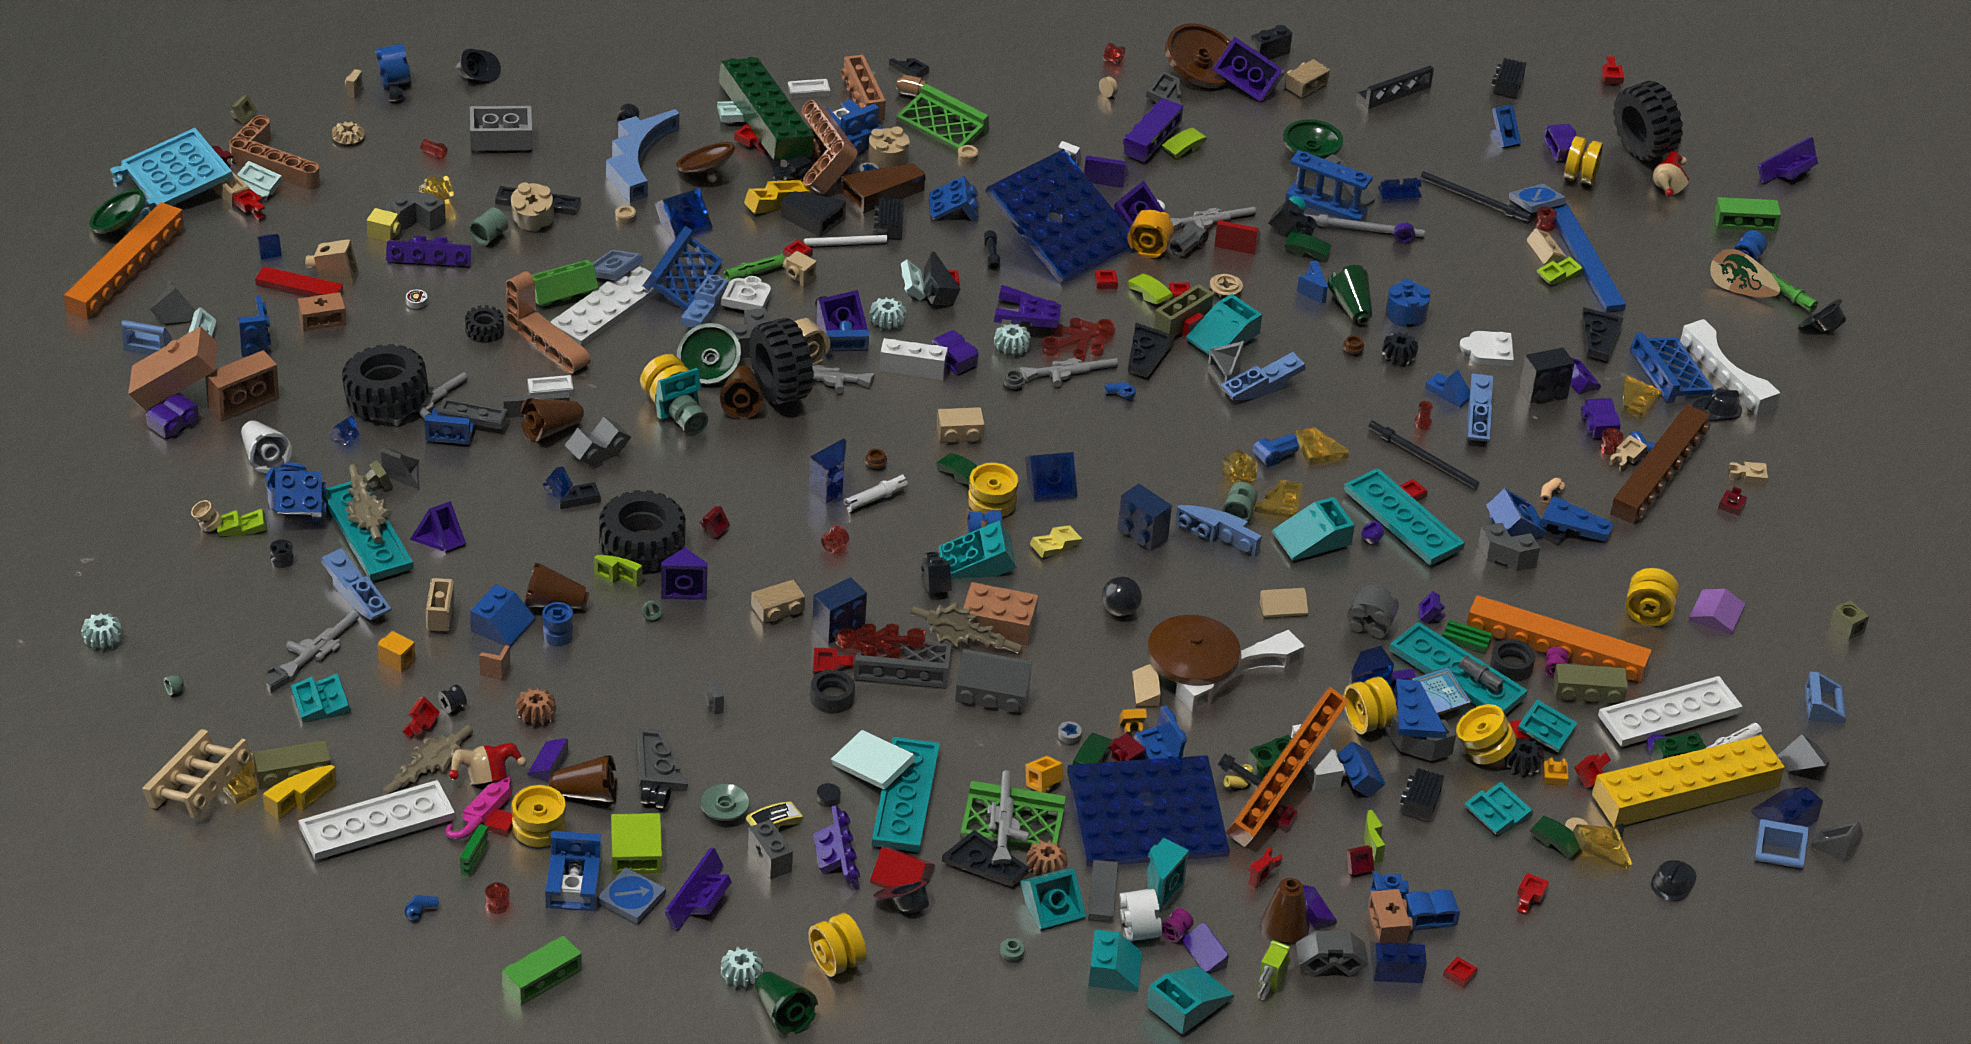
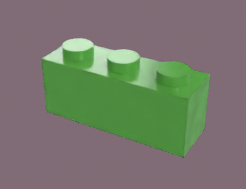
M1717 197L1714 216L1717 228L1777 231L1781 213L1778 200Z
M588 260L532 275L535 281V302L541 306L550 305L558 299L569 300L572 298V295L590 294L592 290L598 288L594 264Z
M563 935L503 969L502 987L522 1005L581 971L582 953Z

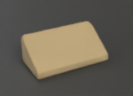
M234 173L233 178L212 187L231 206L234 205L233 196L250 189Z
M1534 229L1527 238V242L1544 264H1548L1551 261L1561 262L1567 258L1549 233Z
M1305 588L1262 590L1260 593L1259 603L1264 618L1308 615Z
M1152 664L1132 671L1136 706H1159L1161 693L1158 671Z

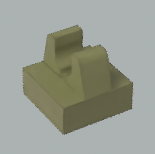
M245 95L232 106L233 110L229 113L233 119H239L241 124L248 123L258 111L249 96Z
M376 460L369 464L371 470L364 475V478L370 484V489L375 491L384 488L385 491L393 488L387 473Z

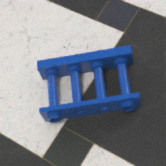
M1300 150L1296 152L1290 160V164L1298 167L1297 180L1286 192L1285 200L1292 196H1298L1305 201L1306 207L1338 219L1362 222L1367 216L1368 208L1360 206L1361 193L1373 180V176ZM1306 170L1317 173L1315 190L1304 186ZM1325 176L1335 180L1333 196L1323 193ZM1343 183L1354 186L1352 203L1341 199Z

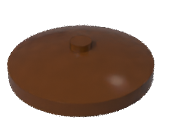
M1196 23L1180 25L1170 33L1165 44V54L1172 68L1181 77L1195 85L1206 88H1221L1231 83L1212 70L1231 43L1225 35L1214 28Z
M1180 615L1162 621L1152 630L1147 648L1151 664L1161 675L1177 683L1192 686L1211 685L1228 678L1236 670L1241 652L1239 640L1230 628L1215 619L1200 615Z

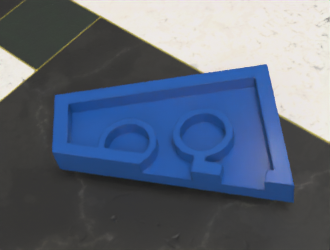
M1553 496L1539 523L1540 526L1544 527L1547 524L1558 526V530L1564 532L1567 529L1575 530L1580 536L1605 542L1614 523L1609 522L1603 517H1598L1584 508L1574 506L1566 500Z
M1397 679L1398 735L1445 739L1446 730L1421 682L1418 680Z

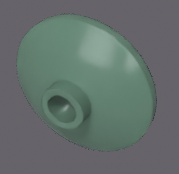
M717 784L708 788L702 794L701 807L713 819L722 821L734 820L744 815L748 810L749 797L742 788L736 785Z

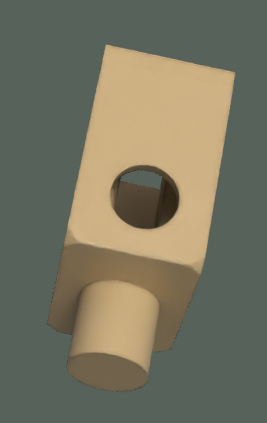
M351 240L321 243L318 245L314 256H306L305 259L306 268H317L319 279L353 285L359 273Z

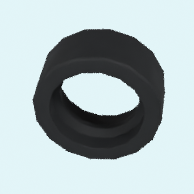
M1502 640L1493 647L1490 667L1514 682L1522 681L1532 674L1535 653L1528 644L1520 640ZM1514 656L1525 663L1521 665L1508 664L1501 657Z
M825 670L813 677L810 684V699L815 708L822 712L840 713L847 710L853 704L855 684L850 675L843 671ZM826 687H837L844 690L845 693L839 696H828L821 693L820 690Z

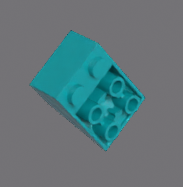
M1230 294L1213 306L1186 336V340L1208 355L1210 349L1242 341L1246 343L1260 334L1262 314L1233 294Z
M1335 497L1312 503L1274 528L1272 533L1293 561L1352 545L1355 524Z
M1000 520L939 546L940 556L950 564L951 579L996 577L1017 568L1011 537Z
M1199 966L1166 973L1149 985L1146 1006L1183 1035L1231 1000L1234 994Z

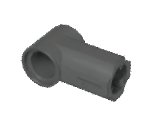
M1192 222L1187 223L1182 234L1170 243L1173 255L1180 258L1195 246H1204L1209 232Z

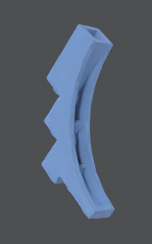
M676 109L643 120H639L635 116L618 122L619 139L612 140V158L606 159V177L629 203L648 197V180L642 173L639 162L645 151L655 141L679 130L680 113Z

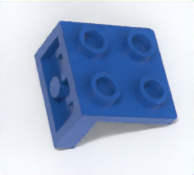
M436 408L432 410L431 415L426 414L424 420L425 440L457 444L470 443L474 424L470 423V419L438 416V409Z

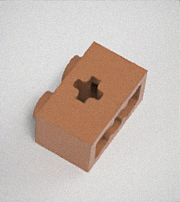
M340 292L298 299V314L303 331L346 325L345 306Z
M1400 890L1371 891L1368 911L1378 944L1407 942L1409 932L1413 930L1412 918L1407 916V903L1405 899H1402Z

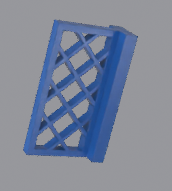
M687 226L683 228L642 285L648 291L651 287L655 288L685 311L694 301L696 290L708 275H713L723 260L691 237L690 233L692 230ZM687 244L694 247L696 252H690ZM679 257L686 258L688 264H681ZM692 258H699L701 265L694 264ZM705 258H709L715 264L707 265ZM670 269L678 270L679 276H672ZM683 270H690L692 277L685 276ZM696 270H703L705 277H698ZM660 282H669L671 289L666 288ZM675 282H682L684 289H677ZM688 282H694L697 289H690ZM679 294H686L688 303L682 300Z
M1636 333L1630 351L1666 402H1674L1676 396L1712 394L1715 389L1677 337L1647 338L1644 333ZM1662 350L1665 351V352H1668V353L1672 354L1673 356L1668 355V354L1662 352ZM1671 364L1677 365V366L1681 367L1682 369L1677 368V367H1675V366H1673V365H1671ZM1680 377L1686 378L1692 382H1688Z

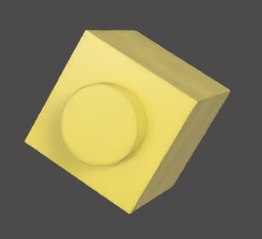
M375 208L367 219V237L388 241L393 240L395 235H398L400 232L401 224L399 223L397 213Z

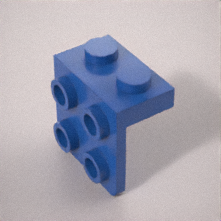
M963 176L930 192V213L933 220L959 208H963L971 221L979 218L978 209L980 206L977 201L978 191L976 187L971 185L966 177Z
M260 295L256 296L257 316L238 318L242 357H248L263 350L268 354L267 345H271L270 332H268L270 321L267 315L266 302H261Z
M278 471L275 481L276 513L312 514V524H321V516H326V502H322V495H326V482H322V471Z
M1167 705L1160 709L1157 726L1137 732L1134 736V739L1146 748L1145 760L1154 775L1180 767L1185 743H1187L1186 734L1177 725L1175 714L1172 711L1170 712Z

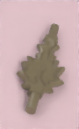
M352 464L349 466L351 474L350 485L352 488L348 489V492L354 497L352 498L353 501L346 503L348 507L345 510L350 513L347 519L350 522L358 523L359 528H367L368 532L372 535L374 543H381L383 539L380 533V525L387 522L385 518L392 511L385 508V499L377 500L376 495L372 496L373 494L368 492L370 484L365 483L357 465Z
M956 602L946 609L939 605L936 611H927L913 606L911 609V615L925 619L930 624V632H936L939 643L947 640L954 647L959 648L960 641L969 645V640L971 639L973 643L976 641L982 642L988 649L991 646L998 649L1002 647L1019 653L1021 649V644L1005 639L1000 633L994 634V626L981 627L980 623H973L977 614L970 615V608L960 609Z
M467 725L456 734L452 733L448 737L440 735L439 739L425 738L423 740L424 744L415 747V752L410 754L412 758H415L411 761L412 764L403 765L400 768L402 773H398L394 777V781L382 789V794L387 795L394 793L399 788L404 789L408 786L409 782L415 783L419 774H426L427 770L433 773L435 770L441 769L444 773L448 765L452 763L454 752L461 749L462 741L473 733V729Z

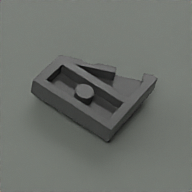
M1162 70L1147 90L1145 97L1157 103L1164 98L1182 105L1180 103V78Z

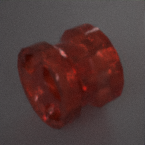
M1108 43L1104 51L1103 60L1106 62L1112 61L1117 66L1121 65L1125 57V47H1116L1114 43Z
M1543 206L1538 208L1536 212L1537 218L1534 223L1535 227L1544 232L1552 231L1555 227L1554 220L1557 217V212L1551 207Z
M1615 428L1605 429L1602 432L1600 450L1608 455L1615 454L1616 448L1623 442V433Z
M839 525L832 526L829 533H825L821 537L822 546L832 554L838 553L842 546L849 542L847 531Z
M495 882L486 887L485 907L487 911L493 914H501L509 909L510 890L507 885Z

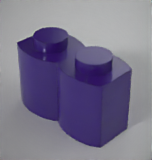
M1570 124L1546 125L1544 140L1548 148L1551 149V153L1556 161L1567 160L1573 139L1577 136L1576 130Z
M951 330L932 339L931 345L948 347L946 366L954 374L964 372L978 364V350L975 346L965 342L964 337L956 331Z
M176 393L170 396L163 404L156 405L146 414L147 426L164 438H170L178 434L183 427L196 422L199 418L198 405L181 393Z
M1585 399V404L1581 407V416L1586 420L1587 432H1590L1593 438L1619 437L1621 423L1612 399Z

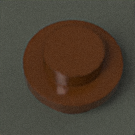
M1357 335L1348 336L1343 343L1344 350L1350 354L1361 353L1364 350L1363 339Z
M871 449L865 456V463L869 467L878 469L887 464V456L881 449Z

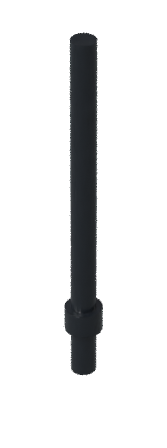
M1425 171L1420 176L1423 180L1505 212V215L1509 217H1517L1527 222L1532 217V214L1519 210L1515 205L1504 204Z
M1373 420L1369 423L1368 428L1380 434L1384 440L1396 443L1474 489L1479 486L1480 482L1397 435L1396 431L1387 426L1385 428Z

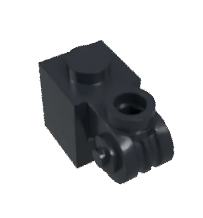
M806 156L781 160V166H776L772 170V181H803L806 173L812 168V161Z
M1287 199L1274 212L1268 224L1283 236L1291 228L1297 229L1296 233L1311 236L1315 229L1316 221L1313 217L1304 215V211L1297 204Z
M938 552L925 553L921 566V571L924 573L925 589L929 593L952 591L949 562L943 559V557H939Z

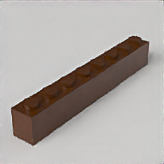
M1686 404L1613 498L1611 515L1631 524H1635L1639 517H1644L1647 507L1649 505L1652 506L1657 494L1663 492L1666 482L1672 480L1675 470H1680L1684 459L1690 457L1693 447L1699 445L1702 435H1707L1711 425L1708 423L1709 413Z

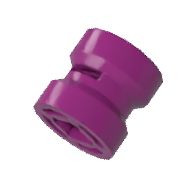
M1552 647L1547 651L1545 673L1548 677L1554 678L1557 663L1568 664L1569 653L1566 649Z
M1176 908L1170 914V917L1161 924L1162 935L1171 942H1178L1184 936V932H1188L1194 925V920L1190 913L1182 908Z

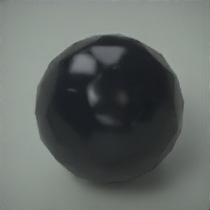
M1120 576L1107 582L1102 590L1101 598L1103 606L1109 613L1118 617H1126L1137 611L1141 605L1142 593L1141 588L1134 580L1129 577Z

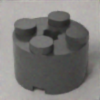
M1370 584L1366 585L1363 589L1361 587L1357 589L1347 613L1351 630L1355 632L1363 631L1372 634L1376 638H1383L1391 629L1399 609L1397 598L1394 600L1390 595L1391 592L1379 585Z

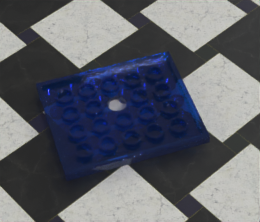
M1064 149L988 186L985 190L986 194L1060 284L1130 248L1127 240L1130 228ZM1057 213L1062 218V223L1051 222L1048 219V214Z
M1208 755L1068 765L1067 774L1086 867H1093L1094 860L1118 862V865L1150 862L1148 855L1154 845H1158L1163 838L1189 850L1188 859L1229 856L1230 849ZM1147 793L1152 795L1155 800L1152 805L1145 806L1142 801L1137 800V796Z

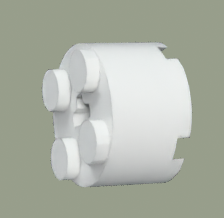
M1144 889L1119 893L1121 908H1124L1120 910L1121 922L1127 926V928H1124L1125 937L1130 942L1161 937L1162 925L1158 914L1159 904L1155 890Z

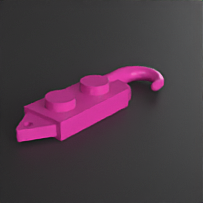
M511 777L496 783L491 782L463 810L462 818L467 825L462 830L453 832L451 831L453 825L449 824L446 827V835L455 840L463 839L471 835L478 825L484 824L488 816L495 809H499L512 795Z

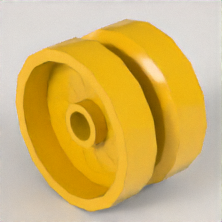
M1575 136L1567 157L1564 179L1576 180L1581 170V183L1592 185L1600 167L1603 143L1593 140L1586 151V138Z
M664 354L653 359L643 369L640 376V385L656 404L658 380L688 371L689 369L685 367L684 363L677 356Z
M985 463L972 470L969 477L968 504L973 511H981L983 514H986L988 510H1000L1002 517L1014 511L1017 503L1018 476L1012 468L1000 463Z
M1645 568L1636 572L1631 578L1625 603L1627 613L1633 620L1648 626H1659L1669 622L1674 615L1679 594L1678 581L1670 573L1657 568Z
M1382 677L1367 679L1364 683L1356 682L1345 687L1344 697L1349 700L1345 706V712L1351 726L1357 733L1366 734L1373 732L1376 728L1383 729L1391 726L1392 716L1397 715L1396 701L1392 689Z
M1486 704L1468 711L1461 717L1456 728V733L1470 759L1477 764L1494 763L1504 758L1512 751L1516 744L1517 737L1510 723H1508L1502 709L1496 705Z
M534 785L520 790L514 796L512 801V829L514 836L521 843L532 847L550 846L552 831L563 832L566 830L565 798L558 790L550 786Z
M841 913L831 917L828 922L822 921L810 926L808 931L810 947L816 962L825 974L832 977L844 972L847 967L853 968L865 963L867 953L864 938L850 915Z

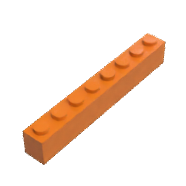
M160 202L64 294L66 312L87 320L96 313L118 289H121L154 254H157L183 228L182 209Z
M1478 595L1470 608L1466 624L1490 632L1492 637L1501 640H1520L1528 644L1533 650L1547 653L1552 647H1562L1568 651L1569 661L1577 664L1626 668L1627 679L1638 683L1642 682L1652 649Z
M1331 687L1326 690L1226 831L1227 835L1243 847L1254 838L1349 701Z

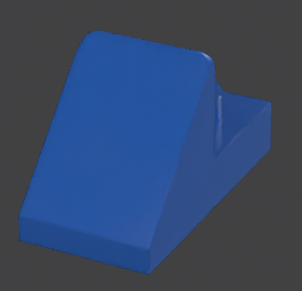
M1513 104L1492 109L1496 129L1490 132L1502 147L1521 144Z
M1310 261L1309 270H1306V275L1298 277L1297 292L1319 303H1326L1328 290L1326 280L1319 262Z
M1456 370L1448 377L1438 372L1425 384L1426 390L1459 408L1469 400L1470 389L1459 370Z

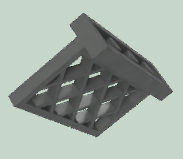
M859 636L854 679L947 688L951 644ZM865 645H873L874 647L869 649ZM889 647H896L897 649L892 651ZM912 649H918L920 651L915 653L912 651ZM882 651L884 655L879 656L876 653ZM936 651H940V652H944V653L938 655V654H936L935 652H936ZM905 653L907 657L902 658L899 655ZM927 655L931 659L925 660L922 657Z

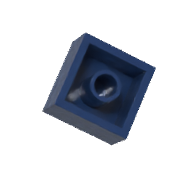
M1138 483L1121 495L1117 529L1151 551L1168 539L1172 505Z
M850 577L814 594L812 629L825 642L830 644L865 627L867 592Z

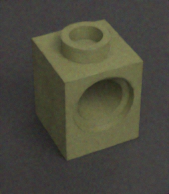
M1850 600L1837 605L1833 609L1830 625L1847 640H1850L1865 632L1869 615Z

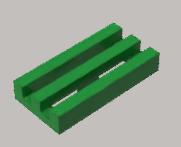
M1449 620L1442 637L1454 644L1485 653L1491 641L1492 633Z
M478 825L460 856L461 875L469 877L489 843L487 840L488 826Z

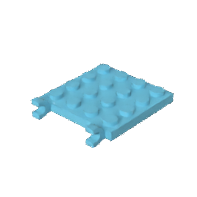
M196 128L121 161V166L110 169L111 173L116 176L113 178L116 185L123 183L129 175L144 192L148 199L145 202L144 210L140 213L143 218L160 202L172 206L233 178L232 170Z

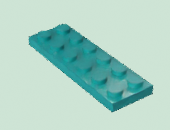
M1379 468L1345 483L1344 491L1430 566L1464 549V541Z
M351 481L326 488V495H322V499L326 502L328 510L371 581L414 569L411 557L387 517L385 518L387 522L380 525V533L383 540L378 544L374 543L372 535L368 532L367 528H359L358 523L350 522L347 519L350 513L345 510L348 507L346 503L353 501L352 498L354 497L348 492V489L352 488L350 485Z
M1419 621L1390 643L1389 650L1424 673L1449 666L1472 703L1476 706L1496 705L1502 709L1504 714H1507L1527 697V689ZM1466 655L1469 656V658L1481 666H1487L1490 672L1505 680L1500 691L1496 693L1484 683L1476 682L1472 675L1460 669L1458 666L1462 658Z
M893 737L892 744L913 753L916 760L885 790L882 789L871 846L920 852L940 743Z

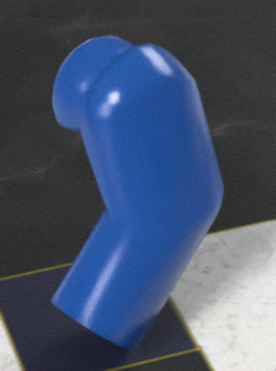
M1126 382L1105 384V394H1118L1125 399H1131L1136 395L1135 387Z

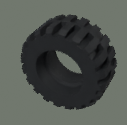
M1645 81L1623 89L1614 102V124L1617 127V134L1620 136L1623 146H1626L1627 151L1633 153L1634 157L1644 161L1655 159L1676 150L1683 136V121H1681V112L1677 108L1676 100H1673V95L1670 91L1666 90L1665 86L1655 81Z
M789 318L777 319L756 325L750 333L749 354L752 362L751 366L763 396L767 398V401L776 405L806 398L812 391L814 371L810 348L807 345L806 337L803 336L801 328L798 327L795 321Z
M381 344L376 345L374 348H365L363 352L354 354L353 358L347 361L342 370V381L347 405L356 414L364 418L369 417L371 420H389V418L394 417L397 419L401 418L404 414L408 415L424 403L429 393L426 366L423 358L413 349H407L403 345L395 346L394 344H388V346H382Z
M634 490L633 493H622L620 497L612 498L600 513L599 544L601 552L607 556L620 557L642 565V573L650 570V572L657 571L658 568H661V563L682 550L685 546V514L672 498H666V495L660 492L656 494L651 490L646 492ZM647 529L653 532L637 533L633 532V530Z

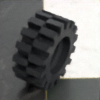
M481 305L477 306V309L473 307L465 315V332L468 337L471 336L473 341L477 339L479 343H481V340H484V343H488V340L494 342L495 338L499 339L504 334V315L501 313V310H496L494 306L491 309L489 305H485V308H482Z

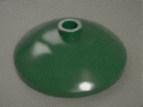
M1305 119L1293 122L1286 127L1283 134V142L1294 154L1300 150L1325 159L1332 154L1336 155L1341 150L1343 136L1336 127L1327 122Z
M129 189L113 196L94 212L89 222L90 228L95 233L100 234L114 233L129 228L142 212L146 202V195L141 189Z
M706 323L692 328L683 336L678 345L677 357L689 370L695 368L699 370L701 385H714L728 379L734 369L739 366L741 346L738 338L729 328L716 323ZM715 357V360L713 362H709V358Z

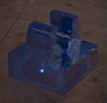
M267 234L257 237L261 260L282 256L278 234Z
M351 415L335 425L328 435L333 441L338 440L346 446L350 442L347 435H350L354 440L359 436L355 425L357 421Z
M563 466L556 467L546 479L547 483L542 484L545 491L553 493L555 498H562L573 486Z

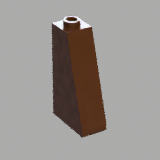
M914 163L841 175V193L862 213L874 210L875 205H879L881 197L883 199L895 198L900 200L924 191L926 176L923 170H920Z

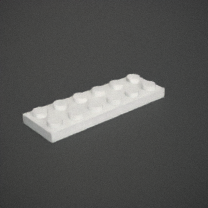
M637 265L616 281L609 280L553 319L551 323L583 347L659 293L653 287L648 291L642 286L652 272ZM660 282L663 286L666 287V282Z
M1720 676L1599 709L1598 716L1622 747L1647 740L1651 735H1665L1742 712L1743 706Z
M435 780L298 821L299 828L314 859L318 860L454 820L455 812L439 781Z

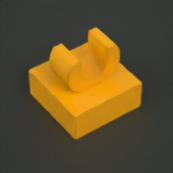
M1126 709L1121 711L1119 719L1120 724H1125V733H1130V725H1136L1138 732L1143 731V723L1147 718L1146 709Z
M1553 758L1544 761L1542 767L1544 784L1567 786L1569 777L1566 759H1562V762L1553 761Z

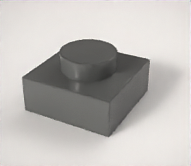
M718 680L709 681L708 692H705L706 703L708 706L711 705L714 714L724 713V695Z

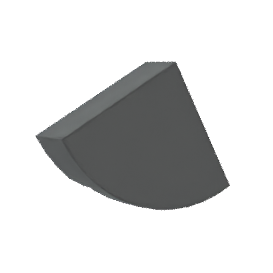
M272 664L267 670L265 678L267 689L273 692L289 682V675L275 664Z

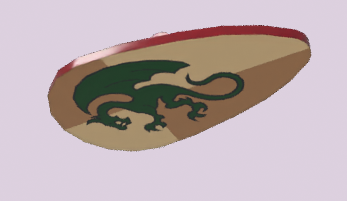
M1723 250L1712 260L1710 267L1711 277L1723 289L1759 298L1773 297L1780 293V287L1773 275L1760 263L1740 250Z

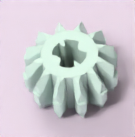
M878 298L877 302H872L869 317L874 327L890 331L891 328L898 329V326L903 325L906 310L905 306L902 305V301H896L895 298Z
M1010 322L1009 325L1002 324V327L997 328L994 344L999 353L1004 352L1005 356L1009 354L1014 357L1015 354L1022 356L1023 352H1027L1030 343V333L1027 332L1026 327H1020V324L1013 325Z
M101 612L97 616L91 614L90 619L84 620L81 629L86 646H92L93 650L97 648L104 650L106 647L113 649L114 644H120L123 634L118 617H112L111 613L103 615Z
M739 947L735 951L728 950L726 956H723L721 960L722 978H725L727 985L734 983L735 989L739 985L745 989L748 984L755 986L756 980L763 974L762 958L759 957L757 951L750 952L748 947L745 950H741Z

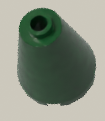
M1361 265L1342 267L1340 273L1336 274L1334 272L1331 274L1327 282L1328 288L1354 323L1365 324L1372 317L1368 273Z
M770 971L761 974L756 980L755 990L774 1027L779 1032L788 1035L787 1032L799 1033L814 1020L816 1016L814 1010L815 1006H818V1001L810 990Z

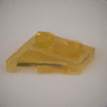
M1628 375L1624 376L1623 411L1642 420L1661 398L1662 391Z
M1315 427L1294 431L1299 448L1309 465L1347 459L1349 456L1348 449Z
M1280 480L1274 489L1269 490L1265 494V499L1261 502H1256L1254 512L1291 518L1298 513L1303 483Z
M252 759L222 789L235 804L257 794Z
M1581 824L1575 826L1573 832L1580 849L1623 869H1628L1631 866V859L1617 827Z

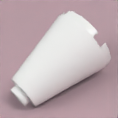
M249 421L242 427L241 435L248 459L257 471L267 473L274 466L277 469L282 463L289 462L292 455V445L283 433L258 421Z

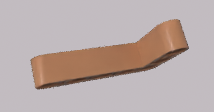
M809 100L802 108V115L827 150L806 173L803 183L817 194L823 195L854 162L857 157V150L829 111L814 100Z
M255 116L229 141L230 153L234 156L231 162L244 167L248 161L281 175L283 181L306 189H315L320 185L319 165L317 163L265 145L271 139L270 119L267 116Z
M524 271L507 280L506 313L510 327L569 373H574L589 365L591 359L587 350L535 311V281L532 275Z

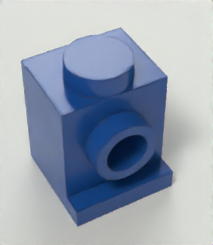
M1378 871L1373 872L1370 886L1371 891L1399 889L1402 899L1409 893L1408 881H1403L1401 874L1379 875Z

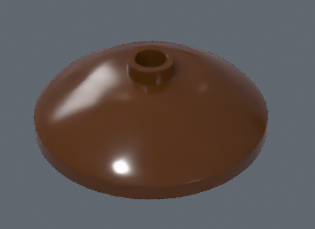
M719 142L701 147L680 158L676 163L677 169L683 173L693 175H713L718 172V168L725 165L735 151V146L732 142Z

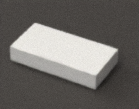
M827 79L788 82V91L791 99L830 96Z
M571 375L527 379L529 395L568 392L569 395H574Z

